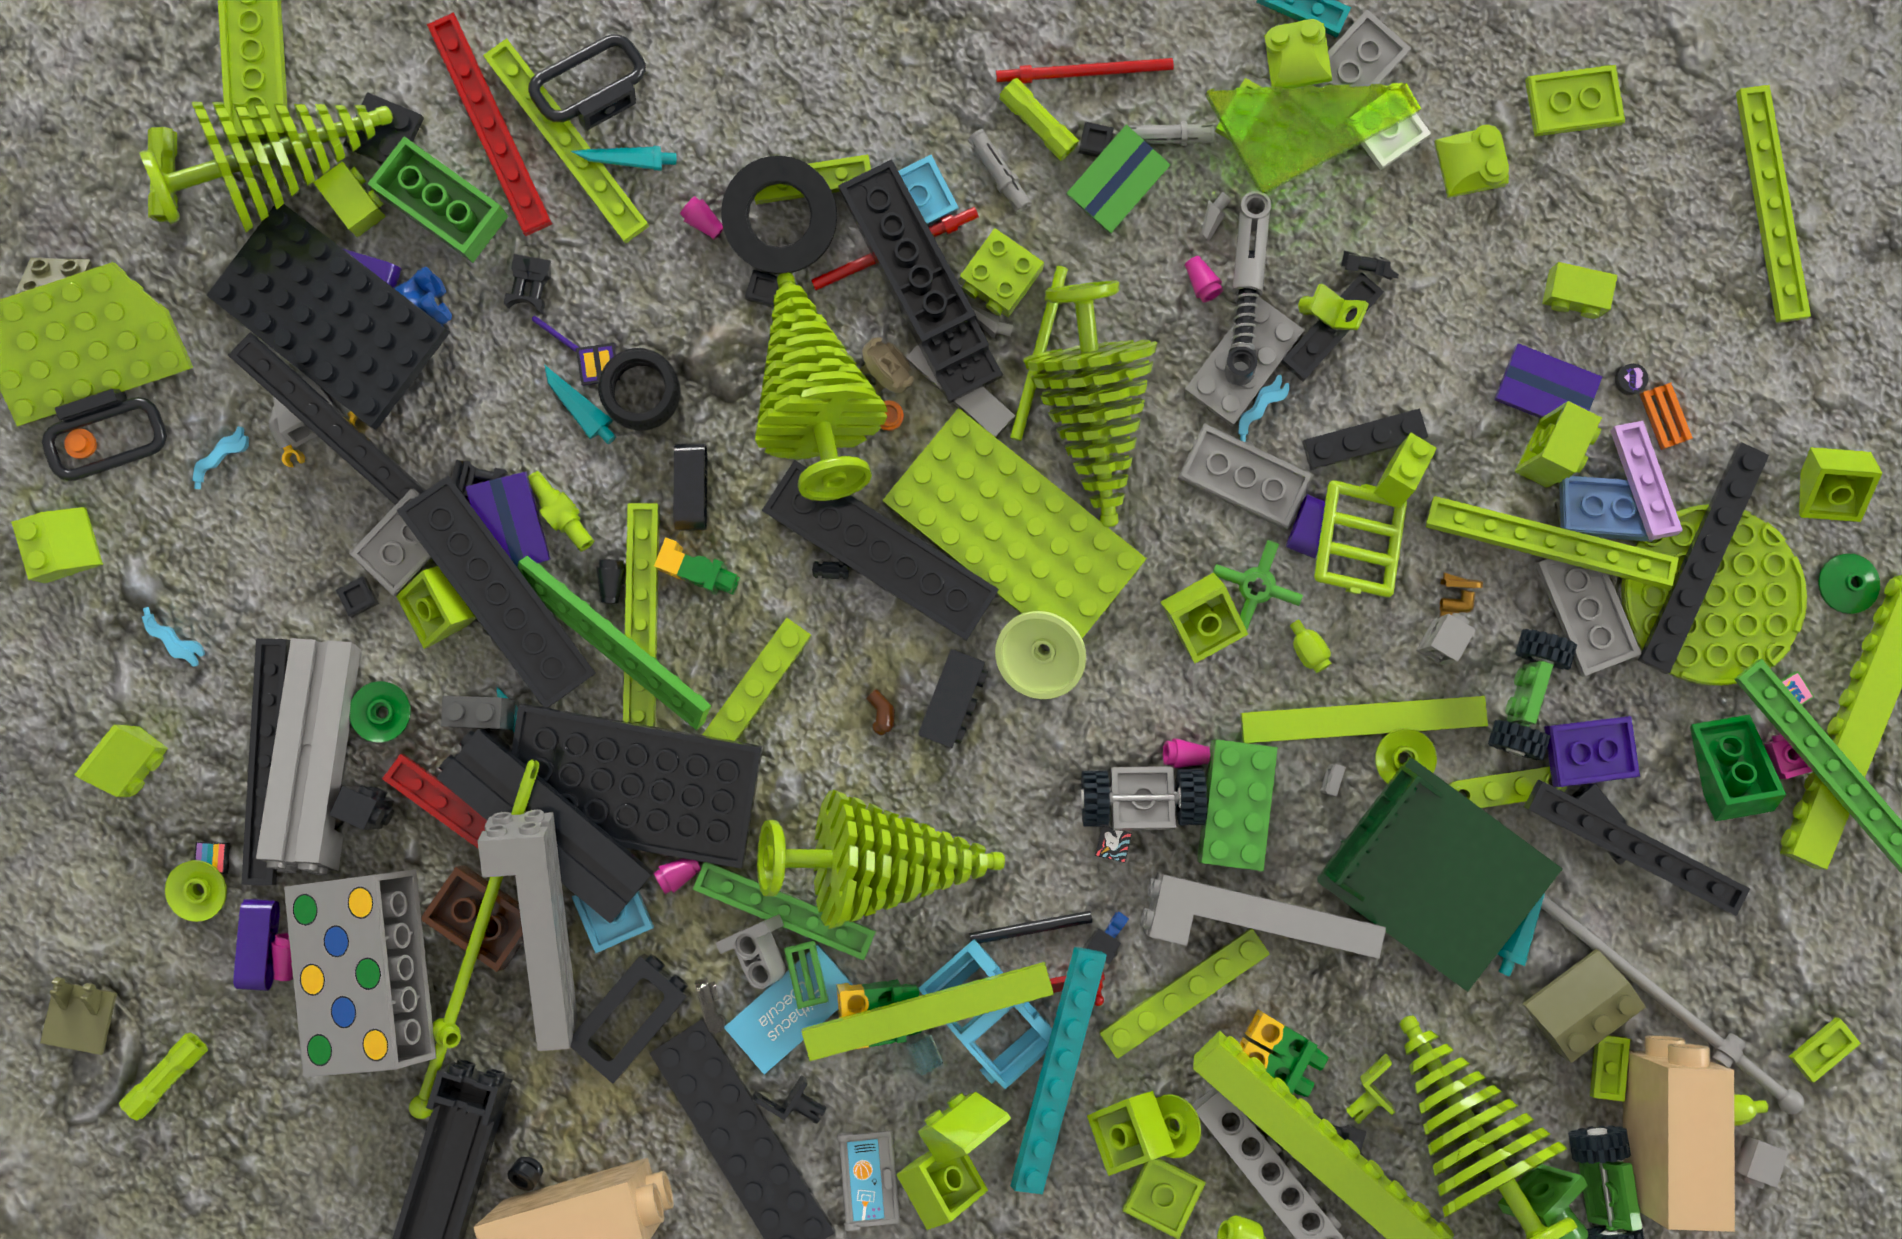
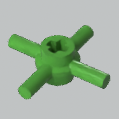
M1267 540L1258 567L1249 568L1244 573L1216 564L1213 571L1218 578L1239 585V590L1246 599L1240 614L1246 630H1248L1257 603L1266 602L1271 597L1299 606L1303 597L1300 593L1276 585L1275 577L1269 570L1279 544ZM1257 578H1261L1263 580L1262 585H1266V589L1260 588L1258 592L1252 590L1253 585H1249V581L1255 582Z

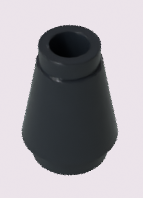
M599 559V566L596 567L600 602L619 603L626 568H623L624 560Z

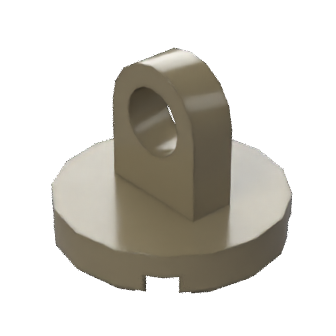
M879 337L872 338L864 345L862 354L865 365L860 368V371L864 375L868 373L875 378L876 387L873 388L876 394L884 388L901 393L912 385L914 381L913 376H910L908 373L911 370L910 364L895 345L890 342L884 344L882 338Z

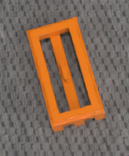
M1671 382L1639 394L1661 450L1693 439ZM1655 395L1661 411L1660 414L1672 440L1668 441L1651 396Z

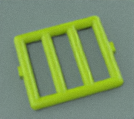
M1336 480L1330 481L1327 486L1314 579L1320 583L1346 588L1345 592L1352 594L1364 592L1387 598L1391 597L1395 589L1407 501L1399 509L1373 493L1377 486L1363 484L1360 487ZM1339 494L1394 507L1392 524L1336 512ZM1334 524L1390 537L1387 554L1332 542ZM1330 554L1385 566L1383 584L1327 572Z

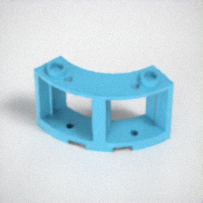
M973 939L919 987V991L922 995L961 985L980 967L989 977L1004 972L977 941ZM1030 1002L975 1016L964 1027H961L957 1021L946 1024L983 1066L980 1071L991 1084L997 1081L1006 1089L1046 1053L1052 1027ZM1015 1006L1032 1027L992 1061L975 1041Z

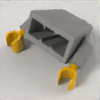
M296 372L342 415L347 414L350 417L349 421L355 425V421L358 419L355 414L309 377H303L301 373ZM273 396L275 406L272 407L268 426L278 447L284 450L282 462L288 467H294L290 459L294 453L297 461L303 464L305 462V455L300 450H294L292 445L296 448L317 435Z

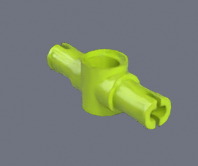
M536 471L529 475L531 489L540 500L539 505L541 509L539 511L555 531L559 530L561 533H566L580 552L591 547L595 541L580 522L578 515L580 511L564 492L560 493L559 490H555L541 472Z

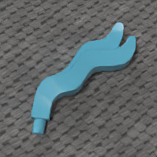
M1277 375L1271 385L1263 387L1259 391L1253 407L1241 415L1238 427L1241 441L1246 442L1249 424L1263 416L1269 403L1278 402L1287 397L1289 383H1286L1281 389V375Z
M238 426L233 435L223 437L207 457L196 462L192 480L195 481L194 489H201V482H204L206 471L216 468L226 455L241 453L247 450L249 437L244 436L243 427Z
M149 607L143 608L144 616H142V620L149 635L161 639L172 657L185 659L193 667L198 666L199 662L194 653H197L200 657L204 656L205 652L202 645L193 640H180L173 628L161 626L155 621L154 614L150 613Z

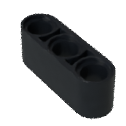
M675 444L673 522L675 531H703L707 529L708 453L706 444Z

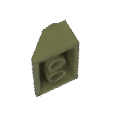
M1598 949L1592 951L1523 1003L1554 1051L1570 1063L1574 1062L1646 1008L1629 981Z

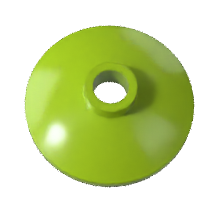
M1409 728L1398 729L1390 732L1380 741L1375 753V765L1378 774L1387 784L1404 764L1398 760L1402 752H1406L1408 758L1415 759L1434 773L1437 764L1436 749L1432 741L1420 731Z
M191 860L176 866L170 872L165 884V896L168 905L179 917L188 921L200 922L212 918L222 909L227 897V887L222 874L217 868L205 861ZM198 883L203 886L204 893L198 891Z
M1167 1094L1156 1098L1175 1152L1165 1156L1169 1158H1182L1189 1155L1195 1150L1201 1137V1124L1197 1112L1187 1100L1180 1096ZM1175 1119L1178 1121L1180 1129L1176 1127Z

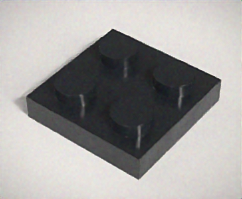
M367 92L361 104L366 107L367 112L374 111L375 108L387 106L392 113L393 121L384 126H375L376 135L367 140L363 130L357 131L361 146L354 152L383 164L404 136L410 141H414L424 117L417 112ZM345 139L343 146L352 151L349 142Z

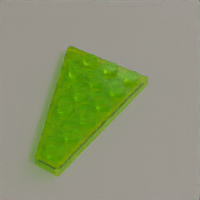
M1392 83L1388 86L1370 84V86L1350 87V85H1325L1321 88L1303 86V88L1282 89V87L1236 88V90H1215L1212 88L1206 91L1205 94L1256 188L1262 194H1266L1416 115L1421 110L1407 83Z

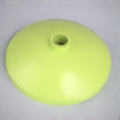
M1031 611L1020 614L1005 625L996 642L995 657L1001 675L1012 688L1028 697L1052 699L1062 696L1077 685L1084 673L1086 666L1084 642L1074 626L1056 614L1044 611ZM1041 645H1047L1050 651H1044Z

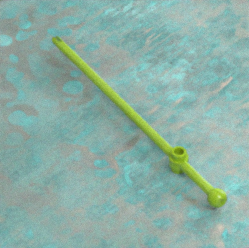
M530 760L527 763L511 815L525 813L540 767L538 761ZM504 876L490 877L445 1016L433 1022L436 1058L429 1062L419 1095L412 1098L409 1103L410 1114L415 1118L426 1119L433 1112V1110L426 1107L437 1071L441 1069L447 1048L457 1046L461 1040L460 1030L456 1025V1021Z

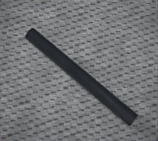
M1090 911L973 932L969 933L970 941L975 939L978 944L1089 924L1092 923V916Z

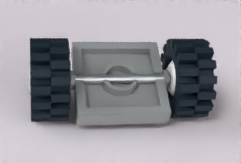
M1111 767V792L1108 771H1082L1081 810L1084 827L1109 826V805H1112L1113 831L1175 830V804H1177L1176 813L1179 825H1205L1207 786L1203 769L1177 770L1176 791H1174L1173 767Z

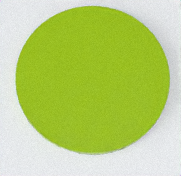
M1709 504L1688 507L1676 512L1682 527V532L1679 535L1655 539L1652 542L1638 541L1634 547L1678 557L1676 578ZM1744 510L1678 657L1669 673L1681 680L1707 686L1737 684L1734 679L1759 659H1763L1770 668L1778 664L1791 650V645L1802 629L1807 608V589L1797 556H1794L1790 547L1785 542L1786 539L1770 523H1765L1752 515L1749 511ZM1622 578V608L1640 649L1643 650L1670 590Z

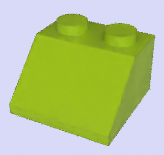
M1810 447L1800 472V517L1861 522L1882 476V471L1872 452Z
M85 507L40 512L11 522L28 580L46 584L103 565L87 508Z
M438 566L420 572L396 596L424 649L464 629L476 619L475 615Z
M1214 573L1160 602L1173 629L1195 664L1249 635L1226 586Z
M114 724L74 775L115 797H131L143 788L145 784L143 780L149 772L156 770L164 760L163 754L168 748L140 726Z
M1153 1091L1125 1099L1087 1115L1108 1176L1175 1152Z
M961 1092L947 1101L949 1107L943 1112L937 1110L924 1120L927 1125L921 1128L918 1133L936 1162L940 1164L969 1154L1007 1123L1011 1117L1007 1112L979 1093L973 1092L964 1096Z
M929 1151L896 1174L927 1230L950 1223L988 1191L968 1154L938 1164Z

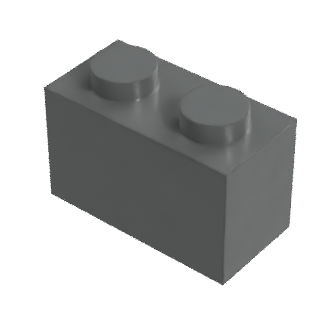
M443 696L441 727L514 730L515 699Z

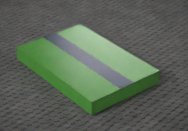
M1126 124L1069 189L1066 195L1111 234L1171 164Z

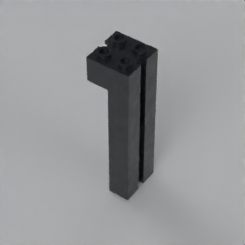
M480 729L475 732L471 730L459 743L462 746L460 753H457L455 756L449 755L439 766L442 772L438 775L437 779L486 820L496 813H511L527 765L512 753V747L490 729ZM537 774L525 813L531 810H542L544 813L553 812L562 884L606 921L611 923L654 872Z
M461 1059L457 1060V1063L453 1062L437 1071L426 1107L433 1110L428 1122L392 1239H464L513 1079L505 1077V1072L488 1068L486 1073L477 1071L475 1063Z

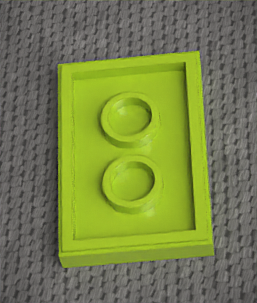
M1616 65L1532 75L1525 79L1534 137L1620 126L1625 123Z

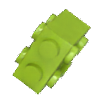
M994 228L961 273L959 284L962 285L963 292L973 299L979 297L987 303L986 307L997 316L1003 314L1009 318L1042 272L1044 262Z

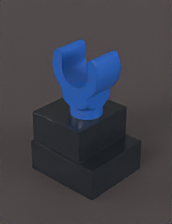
M1119 911L1116 912L1106 930L1103 931L1100 928H1096L1083 948L1102 951L1107 955L1105 964L1109 965L1121 944L1115 937L1125 926L1129 918Z

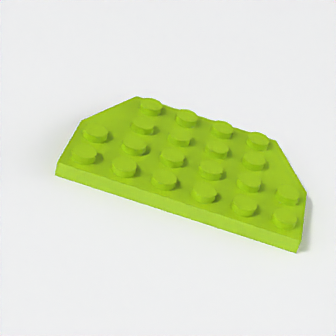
M115 262L0 299V391L17 427L56 414V407L110 389H120L123 392L193 368L169 310L149 296L143 290L144 288L136 281L131 280L126 275V272Z

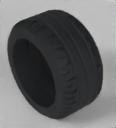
M631 348L619 352L606 363L598 382L599 398L604 409L614 421L628 429L642 431L659 427L670 419L680 401V382L674 368L661 354L650 349ZM636 366H648L656 369L662 375L665 382V392L659 404L644 413L627 412L618 405L615 399V386L618 379L625 371Z

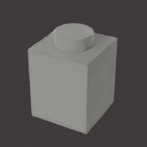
M1746 1135L1735 1171L1744 1175V1182L1763 1189L1764 1185L1767 1184L1777 1188L1788 1151Z

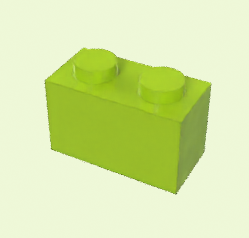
M342 161L313 183L345 226L358 238L386 217L380 209L384 204L373 190L367 192L362 184L366 180L355 166L349 169Z
M1557 262L1549 269L1542 304L1551 306V309L1554 311L1568 312L1571 310L1580 312L1582 317L1597 319L1611 310L1618 275Z
M1410 433L1395 451L1373 493L1400 509L1415 492L1437 448L1415 434Z

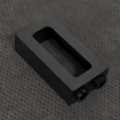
M645 953L640 955L573 1034L570 1047L612 1084L622 1076L691 994L686 989L688 984L676 974L671 977L663 970L665 964L653 954L649 956ZM646 978L663 992L664 1000L613 1059L590 1038L640 979Z

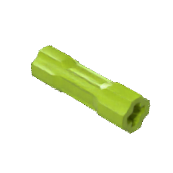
M1018 78L1013 79L999 94V99L1044 141L1045 146L1060 161L1066 159L1079 145V140L1034 98L1033 93Z
M167 127L149 128L148 150L152 151L163 173L170 174L175 172L177 132ZM150 181L148 217L153 221L168 222ZM174 193L173 199L178 209V197Z
M191 1032L185 1033L169 1050L166 1057L119 1102L121 1110L136 1121L143 1119L159 1102L163 1094L208 1051L207 1045L197 1035Z

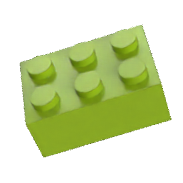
M1567 401L1540 418L1515 469V473L1546 488L1560 483L1565 478H1570L1576 472L1580 473L1588 460V456L1585 453L1589 444L1593 445L1601 433V428L1598 425L1602 417Z

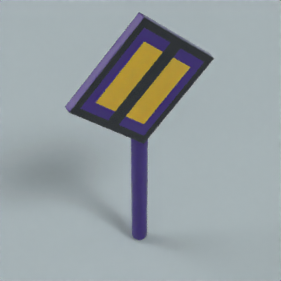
M533 316L532 321L577 353L581 385L598 384L604 366L616 355L614 343L579 348L538 317Z

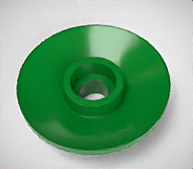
M1848 553L1831 558L1823 566L1819 575L1818 586L1820 594L1828 606L1841 613L1855 614L1865 611L1874 604L1880 592V578L1876 568L1869 560L1860 555ZM1853 577L1856 578L1858 583L1856 588L1851 584Z
M385 681L366 684L356 692L350 703L349 719L353 729L362 738L371 742H388L397 738L407 728L411 718V705L405 692L397 685ZM382 707L388 709V714L385 718H381L379 715V710Z

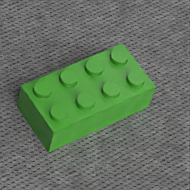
M405 136L368 182V185L377 195L472 263H474L509 217L501 205Z
M1218 739L1211 740L1210 761L1208 763L1206 780L1207 818L1205 825H1201L1197 862L1264 871L1278 747Z

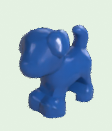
M428 267L417 270L407 282L395 288L441 325L446 324L452 319V314L444 303L437 305L434 297L441 298L447 292L440 278L433 274Z

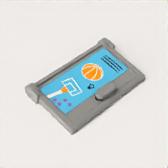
M893 1131L837 1134V1141L840 1147L846 1221L844 1223L845 1231L860 1230V1227L900 1223Z

